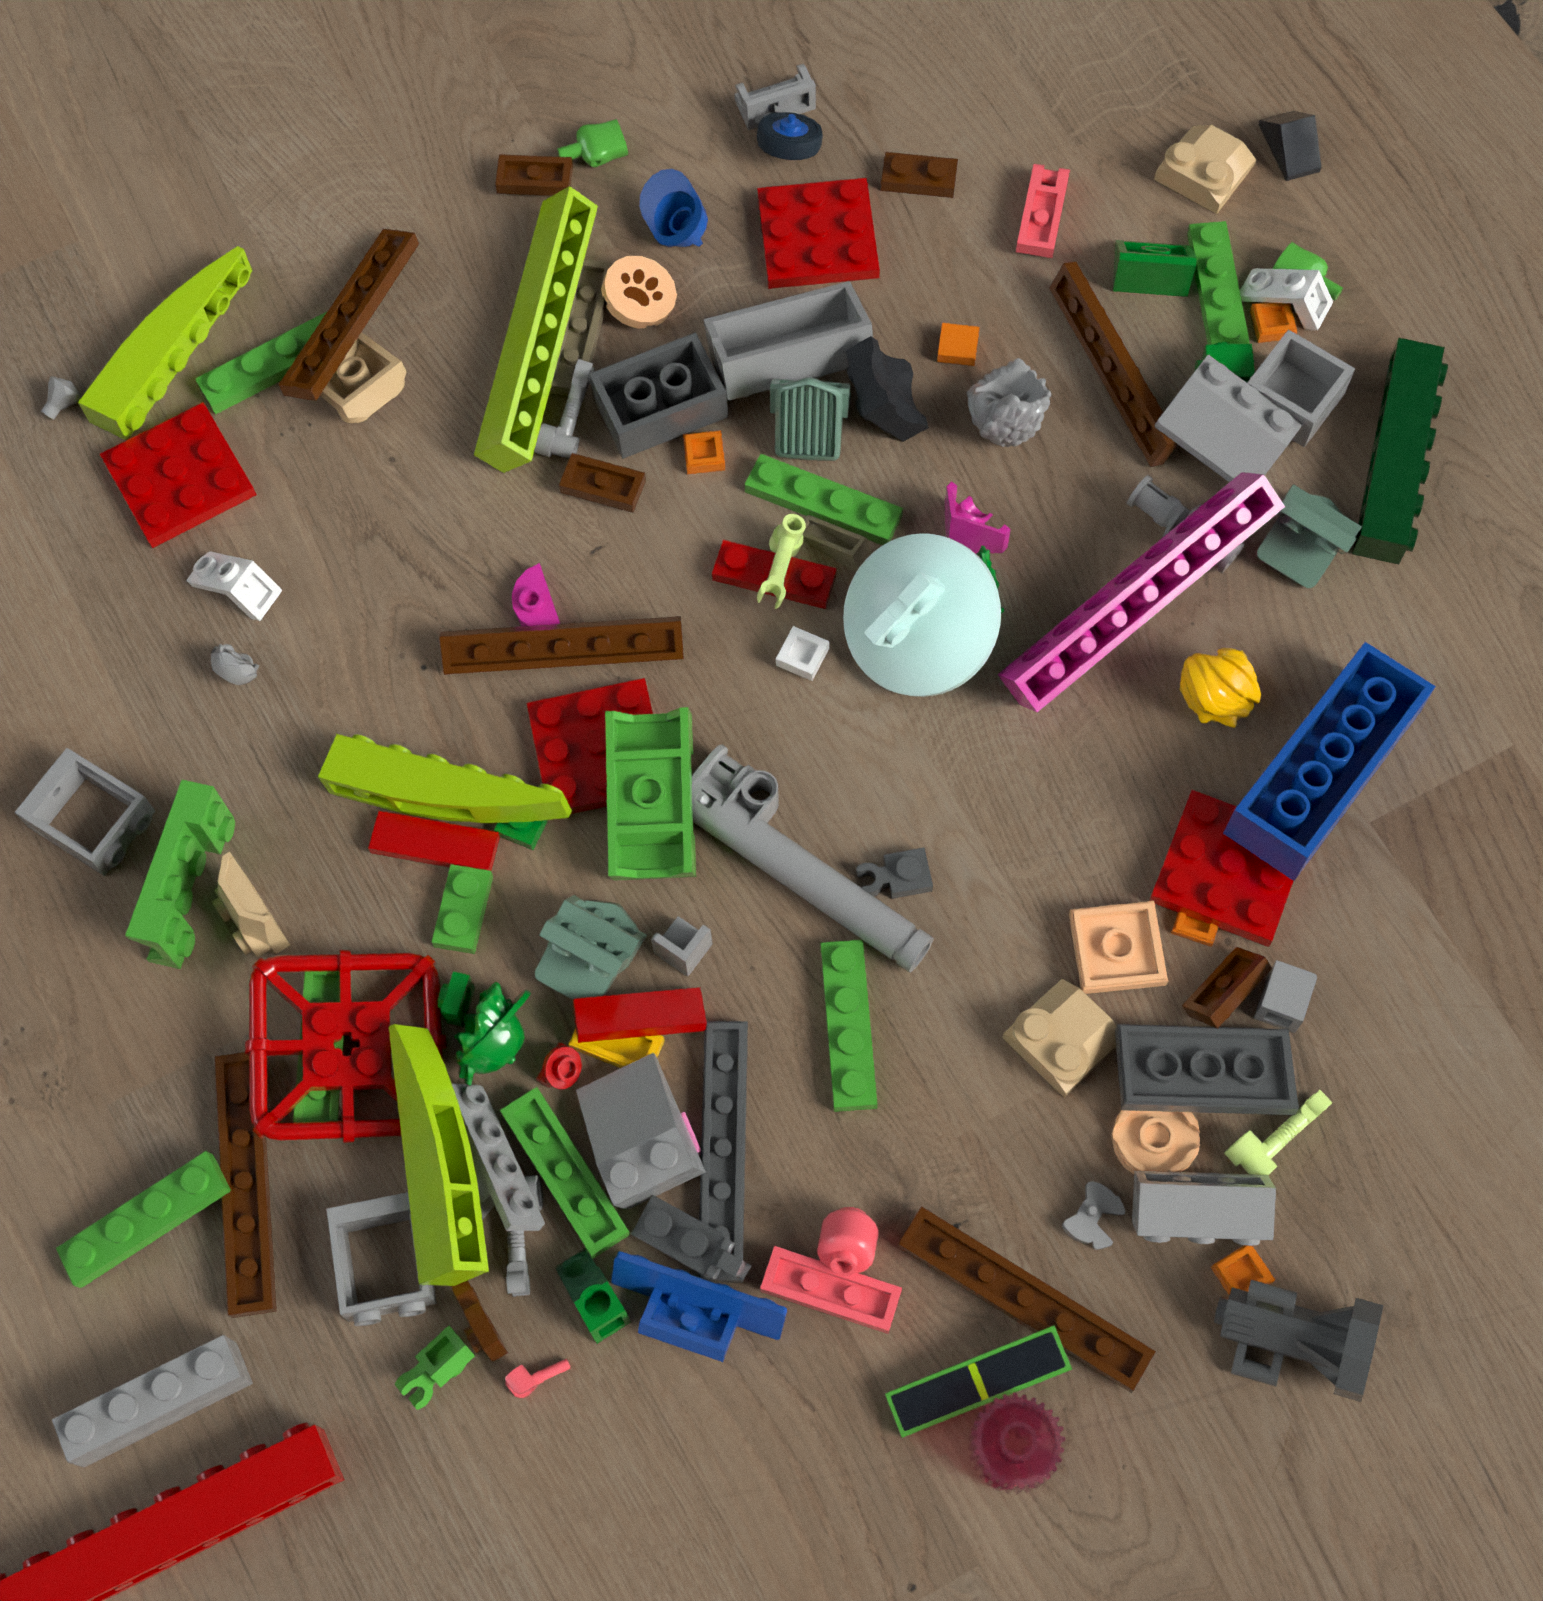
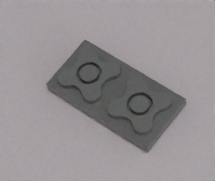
M1117 1024L1115 1040L1121 1110L1295 1115L1299 1109L1289 1029L1219 1027L1217 1029L1215 1027Z

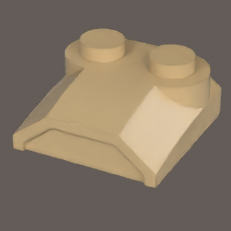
M1213 125L1193 126L1179 143H1175L1167 149L1164 161L1156 170L1154 180L1217 214L1255 165L1256 159L1243 141Z
M361 332L320 396L336 408L344 422L360 423L367 420L374 412L402 391L407 371L401 360Z
M230 852L223 855L218 877V888L215 889L218 898L213 900L212 903L224 922L233 919L239 930L232 935L243 953L247 955L253 951L256 957L259 958L267 952L277 954L290 946V943Z
M1061 979L1031 1008L1023 1011L1017 1017L1015 1023L1004 1032L1002 1038L1065 1098L1116 1048L1115 1029L1117 1026L1080 988Z

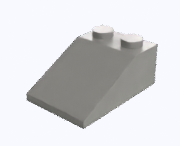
M651 1053L576 1090L596 1164L614 1206L628 1210L651 1199L652 1195L662 1194L706 1172L655 1053Z

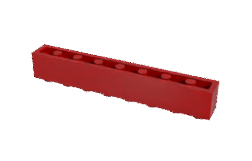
M307 1422L296 1425L282 1434L284 1440L268 1448L266 1444H259L249 1448L239 1455L240 1462L224 1469L223 1465H217L201 1472L196 1476L198 1483L181 1490L180 1486L167 1489L153 1497L155 1504L139 1512L137 1508L120 1512L110 1518L111 1526L97 1533L90 1529L66 1540L67 1548L52 1555L49 1551H45L22 1562V1570L8 1577L5 1573H0V1601H105L344 1481L345 1479L325 1430L315 1424L309 1427Z

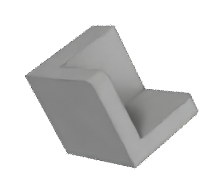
M679 916L663 936L656 932L651 938L654 954L687 977L713 944L711 929L702 925L698 930Z
M1276 960L1272 966L1273 969L1268 973L1254 1019L1281 1029H1289V1032L1295 1033L1304 1021L1317 975Z

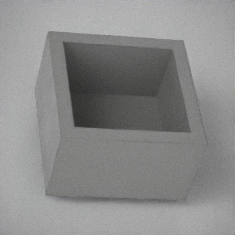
M1288 329L1247 383L1303 424L1292 441L1305 448L1345 395L1355 368Z

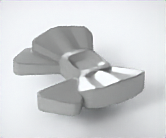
M1090 1181L1085 1185V1200L1077 1214L1063 1221L1062 1228L1075 1241L1084 1244L1092 1242L1094 1250L1110 1247L1113 1241L1098 1226L1097 1222L1103 1213L1124 1215L1125 1208L1119 1196H1115L1106 1186Z

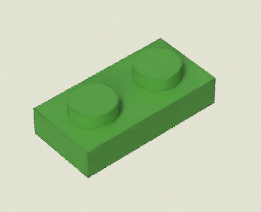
M450 865L432 938L434 948L475 954L493 880L491 871Z

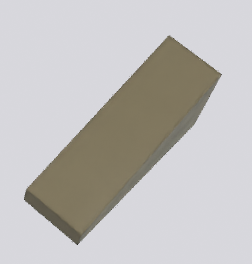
M807 515L804 519L806 528L803 532V541L852 571L857 572L863 562L872 554L866 537Z

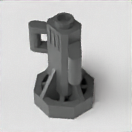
M1251 1280L1248 1292L1232 1287L1229 1298L1220 1296L1214 1323L1222 1325L1220 1337L1238 1342L1231 1374L1276 1387L1285 1355L1313 1365L1335 1385L1334 1395L1358 1402L1362 1401L1384 1305L1356 1298L1354 1306L1318 1312L1295 1305L1297 1292ZM1248 1345L1274 1352L1272 1365L1269 1366L1245 1359Z

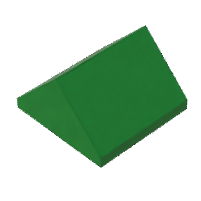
M1116 240L1113 292L1188 297L1197 257L1190 245Z

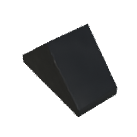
M1290 111L1259 121L1258 125L1286 181L1321 171L1322 166L1315 115Z

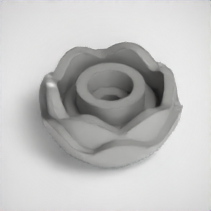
M219 644L211 652L212 670L228 682L235 685H243L257 677L256 673L260 665L253 664V660L248 654L235 652L234 648L229 644Z

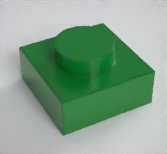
M548 820L497 823L494 831L499 832L500 837L534 850Z
M453 971L450 983L442 985L438 997V1008H441V1013L447 1024L464 1027L463 1018L468 1014L475 991L470 975Z

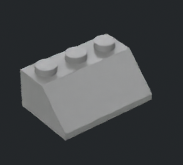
M1207 355L1155 423L1154 427L1230 482L1241 472L1264 474L1265 476L1303 424L1261 394L1256 388L1250 386L1231 372L1225 365Z

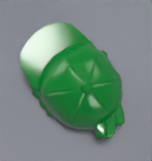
M494 982L487 990L480 993L476 1014L469 1013L464 1016L463 1023L466 1032L455 1034V1038L463 1048V1052L460 1050L456 1052V1063L460 1066L459 1078L464 1079L468 1086L472 1084L474 1073L487 1074L495 1072L506 1064L511 1065L516 1060L515 1056L525 1039L524 1029L516 1016V1012L531 995L530 991L525 989L511 1001L510 998L506 999L502 994L500 984Z

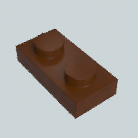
M885 152L881 191L953 198L958 159Z
M499 154L495 182L497 194L553 196L563 189L571 187L573 173L572 157Z
M572 453L559 483L560 493L634 513L646 482L645 472Z
M1236 946L1186 1000L1182 1007L1190 1018L1218 1029L1273 968L1266 957Z

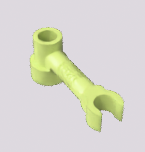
M797 514L786 515L782 523L774 529L769 540L770 549L776 554L768 579L762 583L757 593V601L760 603L764 593L771 592L777 597L775 609L780 607L786 595V589L783 584L790 559L798 554L803 544V532L806 528V523Z
M1319 1090L1299 1107L1297 1113L1291 1115L1266 1140L1261 1142L1251 1130H1248L1224 1154L1235 1166L1240 1164L1248 1174L1269 1175L1277 1167L1271 1159L1308 1124L1326 1110L1332 1102Z

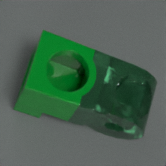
M586 1248L555 1266L558 1275L597 1344L631 1323L624 1307Z

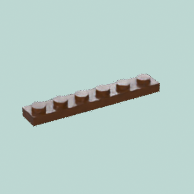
M383 229L279 383L284 396L317 401L418 247L419 242L415 232Z
M1077 262L1063 263L1049 289L1150 467L1163 465L1178 445L1154 427L1163 411Z
M681 616L442 631L439 636L444 675L684 659Z
M241 1052L215 1056L220 1169L231 1189L229 1193L222 1197L228 1316L238 1318L277 1312L266 1137L261 1139L253 1132L254 1125L252 1124L249 1112V1055Z
M922 1206L898 1244V1248L1034 1333L1055 1326L1066 1353L1130 1393L1135 1390L1156 1352Z

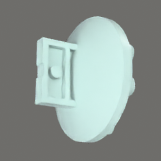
M920 533L899 537L874 551L854 575L844 604L845 637L858 666L880 686L909 696L926 697L943 694L971 679L990 656L998 637L1001 622L999 592L994 578L985 563L965 545L953 539L935 534Z

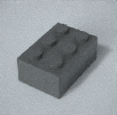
M696 332L589 373L593 399L622 459L728 418L727 392Z

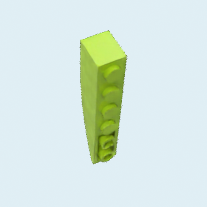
M235 247L180 286L154 309L121 344L78 402L89 423L124 440H128L133 432L143 425L147 413L156 401L163 398L169 383L178 372L185 368L189 356L197 345L207 338L209 329L217 318L227 311L230 301L240 287L247 284L252 268L243 248Z
M336 734L318 775L319 780L332 795L402 814L438 820L474 823L533 822L569 818L572 811L563 792L548 784H540L539 787L528 785L520 778L510 774H502L501 777L487 774L485 770L472 764H464L463 767L450 764L446 759L434 754H427L426 757L412 754L410 750L396 744H390L389 747L377 745L371 739L358 734H354L352 738Z
M393 1024L389 1026L418 1282L419 1285L455 1286L489 1272L478 1182L470 1143L456 1094L429 1029Z

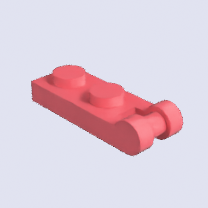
M1034 164L1016 252L1053 258L1070 169L1059 168V171L1044 169L1045 165Z

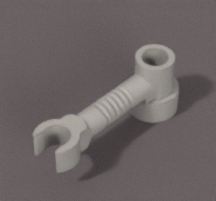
M578 359L560 424L558 427L545 423L541 425L534 450L535 453L551 457L554 454L567 459L570 458L572 453H577L580 439L572 435L580 412L579 410L581 409L580 407L582 406L581 403L590 384L589 373L594 372L595 369L592 367L593 363Z
M539 1175L524 1176L540 1211L543 1208V1190ZM524 1231L507 1232V1248L509 1249L506 1283L508 1294L512 1293V1297L530 1295V1278L526 1262V1250L524 1248Z

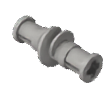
M1147 475L1134 489L1127 501V505L1130 507L1136 505L1151 516L1153 521L1159 526L1166 527L1163 534L1164 537L1202 504H1199L1192 510L1187 509L1176 497L1168 495L1152 483L1153 478ZM1241 543L1216 564L1219 566L1217 571L1223 573L1240 553L1244 544Z

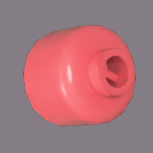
M844 1207L829 1213L823 1220L817 1247L820 1261L825 1266L831 1268L834 1273L842 1276L866 1271L872 1265L878 1239L876 1223L864 1211L854 1207Z

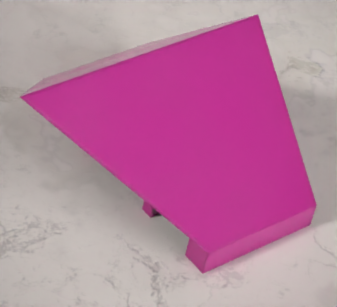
M951 481L946 486L944 504L946 537L965 545L975 554L979 552L982 545L989 549L990 553H1003L1008 548L1011 529L1006 525L1000 529L985 525L993 514L982 513L973 503L971 496H968L958 504L956 502L958 486Z

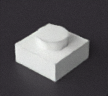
M793 626L776 657V666L813 681L829 650V641Z

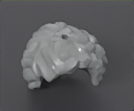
M1017 358L1014 361H1010L1007 366L993 369L990 374H985L983 379H980L977 384H973L966 392L972 423L980 429L981 437L989 439L992 443L1002 447H1016L1022 442L1029 440V438L1034 437L1035 432L1040 430L1044 412L1050 405L1049 398L1051 397V392L1045 386V378L1037 379L1036 371L1031 370L1030 366L1026 365L1022 359Z

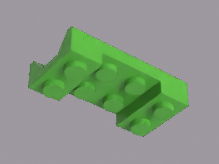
M688 707L678 708L668 713L642 715L605 711L608 876L614 881L696 877L691 755H693L692 713Z
M181 780L125 934L128 939L151 947L147 957L148 962L181 969L184 958L189 957L193 951L195 944L194 930L182 915H186L191 908L193 900L191 890L196 876H201L206 864L205 851L221 854L225 842L231 840L235 829L234 817L214 786L187 780Z

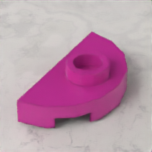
M538 563L525 570L516 580L512 591L514 614L521 626L560 624L541 565Z

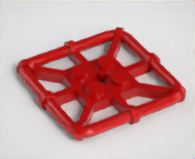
M339 950V954L277 955L268 957L265 960L259 958L252 965L253 972L249 981V1040L245 1041V1054L249 1055V1112L252 1124L254 1125L253 1132L261 1139L264 1137L280 1141L342 1139L343 1143H352L354 1138L401 1136L400 1119L354 1121L353 1090L383 1089L397 1101L395 1080L391 1077L390 1011L421 980H423L424 1028L429 1029L443 1060L442 1050L447 1048L446 1036L442 1034L441 1008H438L440 979L435 967L436 961L429 955L424 957L413 953L351 954L350 950ZM412 970L383 1001L351 1002V971ZM339 971L340 1002L309 1003L278 975V972ZM266 984L302 1015V1040L267 1039ZM343 1035L350 1036L352 1041L358 1042L359 1048H353L350 1056H343L342 1049L334 1048V1042L341 1041ZM302 1055L303 1080L268 1113L267 1056ZM341 1090L342 1121L279 1123L310 1091Z

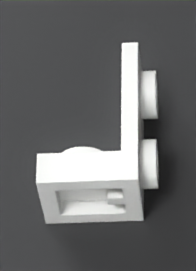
M1255 268L1251 270L1240 290L1243 302L1292 303L1304 330H1318L1333 303L1319 270Z
M207 552L198 559L193 567V572L187 579V582L192 587L226 594L248 617L257 621H261L282 592V589L254 561L215 552Z

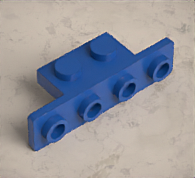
M621 1251L617 1252L614 1259L611 1282L614 1285L650 1297L639 1322V1334L721 1362L725 1359L737 1327L775 1340L780 1339L787 1314L786 1307L778 1305L767 1298H757L734 1290L726 1284H716L692 1276L684 1270L672 1269L651 1262L640 1255H630Z

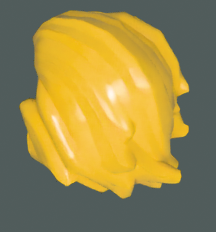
M1220 648L1216 656L1194 653L1187 657L1181 671L1180 691L1188 707L1198 715L1201 723L1206 724L1209 721H1213L1214 723L1219 722L1235 728L1240 718L1249 716V713L1254 708V703L1259 704L1261 691L1257 682V676L1243 650Z

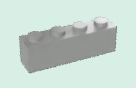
M222 1335L52 1419L67 1462L85 1468L253 1384L237 1343Z

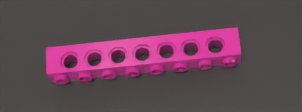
M1241 472L998 673V676L1019 705L1039 712L1282 510L1285 506L1264 474Z

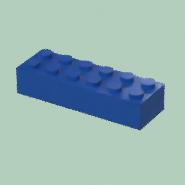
M1364 642L1236 807L1223 834L1295 881L1420 714L1436 686L1367 642Z

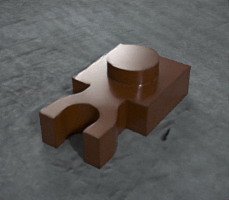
M468 1280L451 1286L470 1324L463 1331L475 1353L477 1354L484 1350L492 1362L506 1355L508 1351L473 1286H471Z

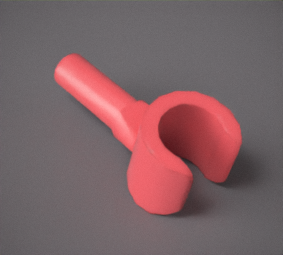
M564 1359L530 1375L526 1368L520 1365L505 1377V1385L515 1397L525 1398L545 1380L571 1368L568 1360Z

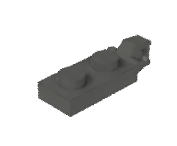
M652 1195L631 1233L633 1236L708 1278L716 1279L720 1271L723 1270L743 1281L751 1267L750 1264L731 1254L735 1243L728 1236Z

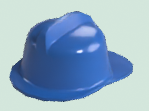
M674 169L661 170L652 175L644 184L640 194L639 207L654 238L661 245L667 247H688L692 244L700 247L703 244L701 237L707 228L708 217L689 179L682 172Z

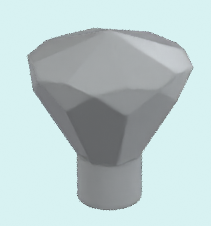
M50 376L47 402L41 412L54 420L60 410L78 403L82 395L71 381Z

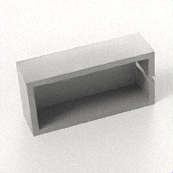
M850 281L703 319L709 356L727 392L728 401L770 390V383L773 378L790 380L806 377L820 378L826 374L845 370L849 367L845 350L870 336L873 337L872 323Z

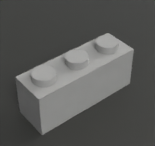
M1134 1171L1132 1223L1137 1236H1143L1145 1240L1161 1243L1170 1241V1237H1186L1189 1241L1198 1244H1211L1215 1242L1216 1238L1233 1239V1242L1240 1245H1258L1260 1240H1273L1276 1187L1268 1175Z

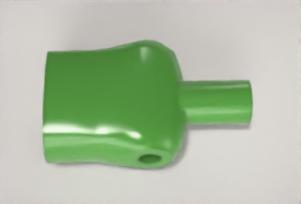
M617 119L600 124L583 125L576 133V143L557 148L559 157H572V159L583 157L585 162L592 167H598L614 159L628 156L627 145Z
M1293 242L1287 246L1273 269L1319 270L1334 301L1343 290V287L1325 277L1328 266L1324 259Z

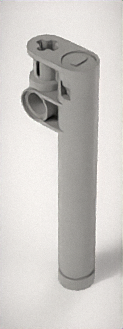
M723 744L718 745L692 775L693 822L886 957L896 960L899 966L911 973L930 949L934 938L923 930L916 929V926L769 825V820L776 813L779 806L776 778L771 773L755 770L750 765L742 766L727 755V747ZM757 790H764L770 794L764 800H755L750 795Z

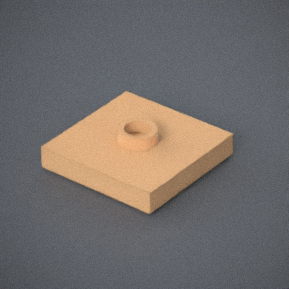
M1154 901L1070 909L1069 919L1080 988L1085 994L1167 985L1168 977Z

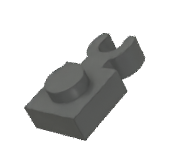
M925 847L885 854L883 857V867H878L873 863H863L856 868L857 877L871 876L875 880L872 885L861 887L874 897L885 888L890 889L892 899L933 891Z

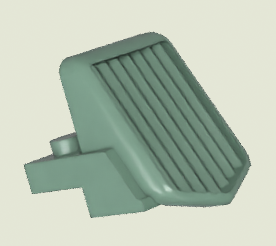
M812 377L798 380L773 378L770 383V413H775V454L778 457L789 459L837 460L841 453L843 418H848L851 407V383L823 382Z
M1293 484L1282 500L1285 507L1277 513L1279 517L1259 546L1257 556L1261 561L1303 587L1313 588L1337 552L1345 554L1349 551L1356 540L1355 536L1362 526L1344 516L1330 499L1309 494Z
M573 895L564 900L557 915L545 922L539 936L549 942L535 970V977L538 981L572 1000L575 998L605 996L616 976L629 967L647 935L639 931L637 925L620 904L597 900H582Z

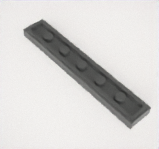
M707 1021L704 1033L701 1162L706 1172L700 1175L699 1221L728 1236L735 1243L731 1254L743 1260L748 1021ZM723 1270L720 1271L716 1279L708 1278L698 1272V1278L713 1283H743V1281Z

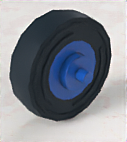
M793 112L772 113L763 117L757 127L758 146L765 153L776 158L785 160L808 159L815 156L822 145L823 134L821 125L814 119Z

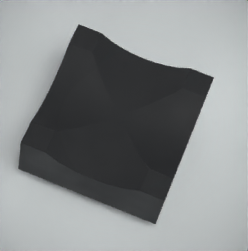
M872 336L845 350L849 363L847 374L855 386L858 396L856 407L865 420H870L881 427L885 433H890L903 442L929 428L926 417L919 412L913 401L911 387L914 374L911 363L905 359L893 358L884 354L880 350L878 340Z

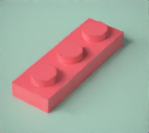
M774 1246L760 1292L889 1334L902 1287L859 1273L849 1276L838 1275L819 1260Z

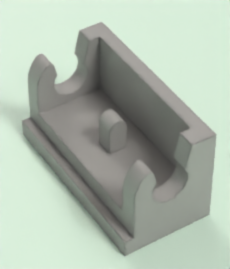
M804 64L796 66L799 74H796L795 78L758 90L747 92L743 83L735 85L738 92L734 94L735 102L748 130L757 128L761 119L772 113L793 112L802 114L816 109V85Z

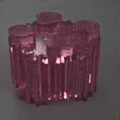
M1013 1393L1010 1398L1007 1394H1004L1000 1400L997 1397L994 1398L990 1406L987 1404L983 1411L978 1414L975 1419L976 1421L971 1427L968 1439L971 1443L968 1446V1450L973 1451L970 1461H976L973 1467L974 1470L981 1471L979 1477L981 1479L984 1478L988 1486L997 1491L1005 1490L1007 1494L1012 1490L1016 1494H1020L1023 1490L1029 1493L1033 1488L1038 1489L1043 1483L1045 1484L1057 1471V1466L1062 1461L1060 1456L1064 1453V1448L1060 1446L1066 1439L1060 1436L1064 1428L1057 1425V1422L1060 1420L1059 1417H1053L1051 1409L1046 1411L1044 1409L1045 1403L1042 1402L1038 1405L1036 1404V1398L1033 1397L1029 1401L1024 1394L1018 1397L1017 1393ZM1009 1433H1015L1017 1439L1026 1440L1027 1447L1021 1450L1023 1455H1016L1013 1450L1006 1448L1005 1443L1010 1439Z

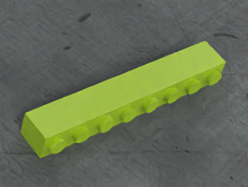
M570 186L542 201L474 451V456L503 473L532 461L598 208L596 204Z

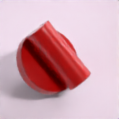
M558 1042L556 1047L546 1055L536 1080L548 1088L567 1089L578 1080L581 1073L582 1062L580 1055L575 1049Z

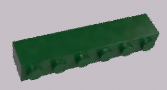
M1398 338L1389 359L1358 524L1362 527L1355 536L1356 540L1352 555L1399 565L1405 552H1412L1414 549L1418 528L1412 527L1414 517H1419L1424 502V495L1418 494L1420 484H1425L1430 469V461L1424 460L1426 451H1431L1436 436V428L1430 427L1432 418H1437L1442 403V396L1436 395L1437 387L1443 386L1448 370V364L1442 363L1445 347L1404 338Z

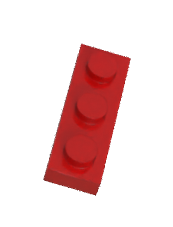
M723 540L712 571V581L758 592L762 583L768 579L776 553ZM791 557L783 584L786 589L784 599L826 609L836 579L837 568ZM765 592V593H764V594H767V595L775 596V595H774L773 593H771V592Z

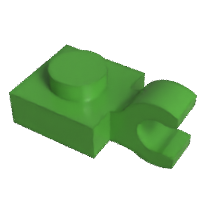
M449 1325L415 1356L419 1363L410 1371L403 1373L395 1382V1386L403 1396L412 1388L418 1387L416 1392L408 1399L419 1410L430 1401L435 1382L441 1388L451 1378L459 1375L475 1355Z

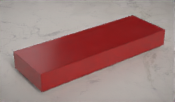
M378 811L368 849L372 854L448 868L452 864L492 871L500 835L499 832Z
M701 987L573 999L578 1043L705 1031L707 1026Z

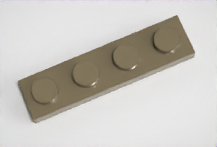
M584 259L549 392L551 394L568 396L578 359L590 363L593 361L607 305L604 296L602 298L601 287L604 276L613 263Z

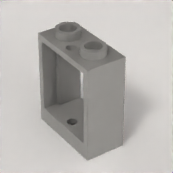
M66 748L17 808L15 814L28 828L105 876L111 868L117 866L123 860L126 848L136 835L142 834L148 828L155 810L144 795ZM85 779L129 806L93 852L49 825Z
M408 1192L326 1209L339 1311L344 1319L348 1322L354 1321V1326H367L381 1322V1315L398 1312L399 1317H411L425 1313V1306L437 1304L434 1285H419L420 1291L357 1303L348 1232L410 1220L413 1239Z

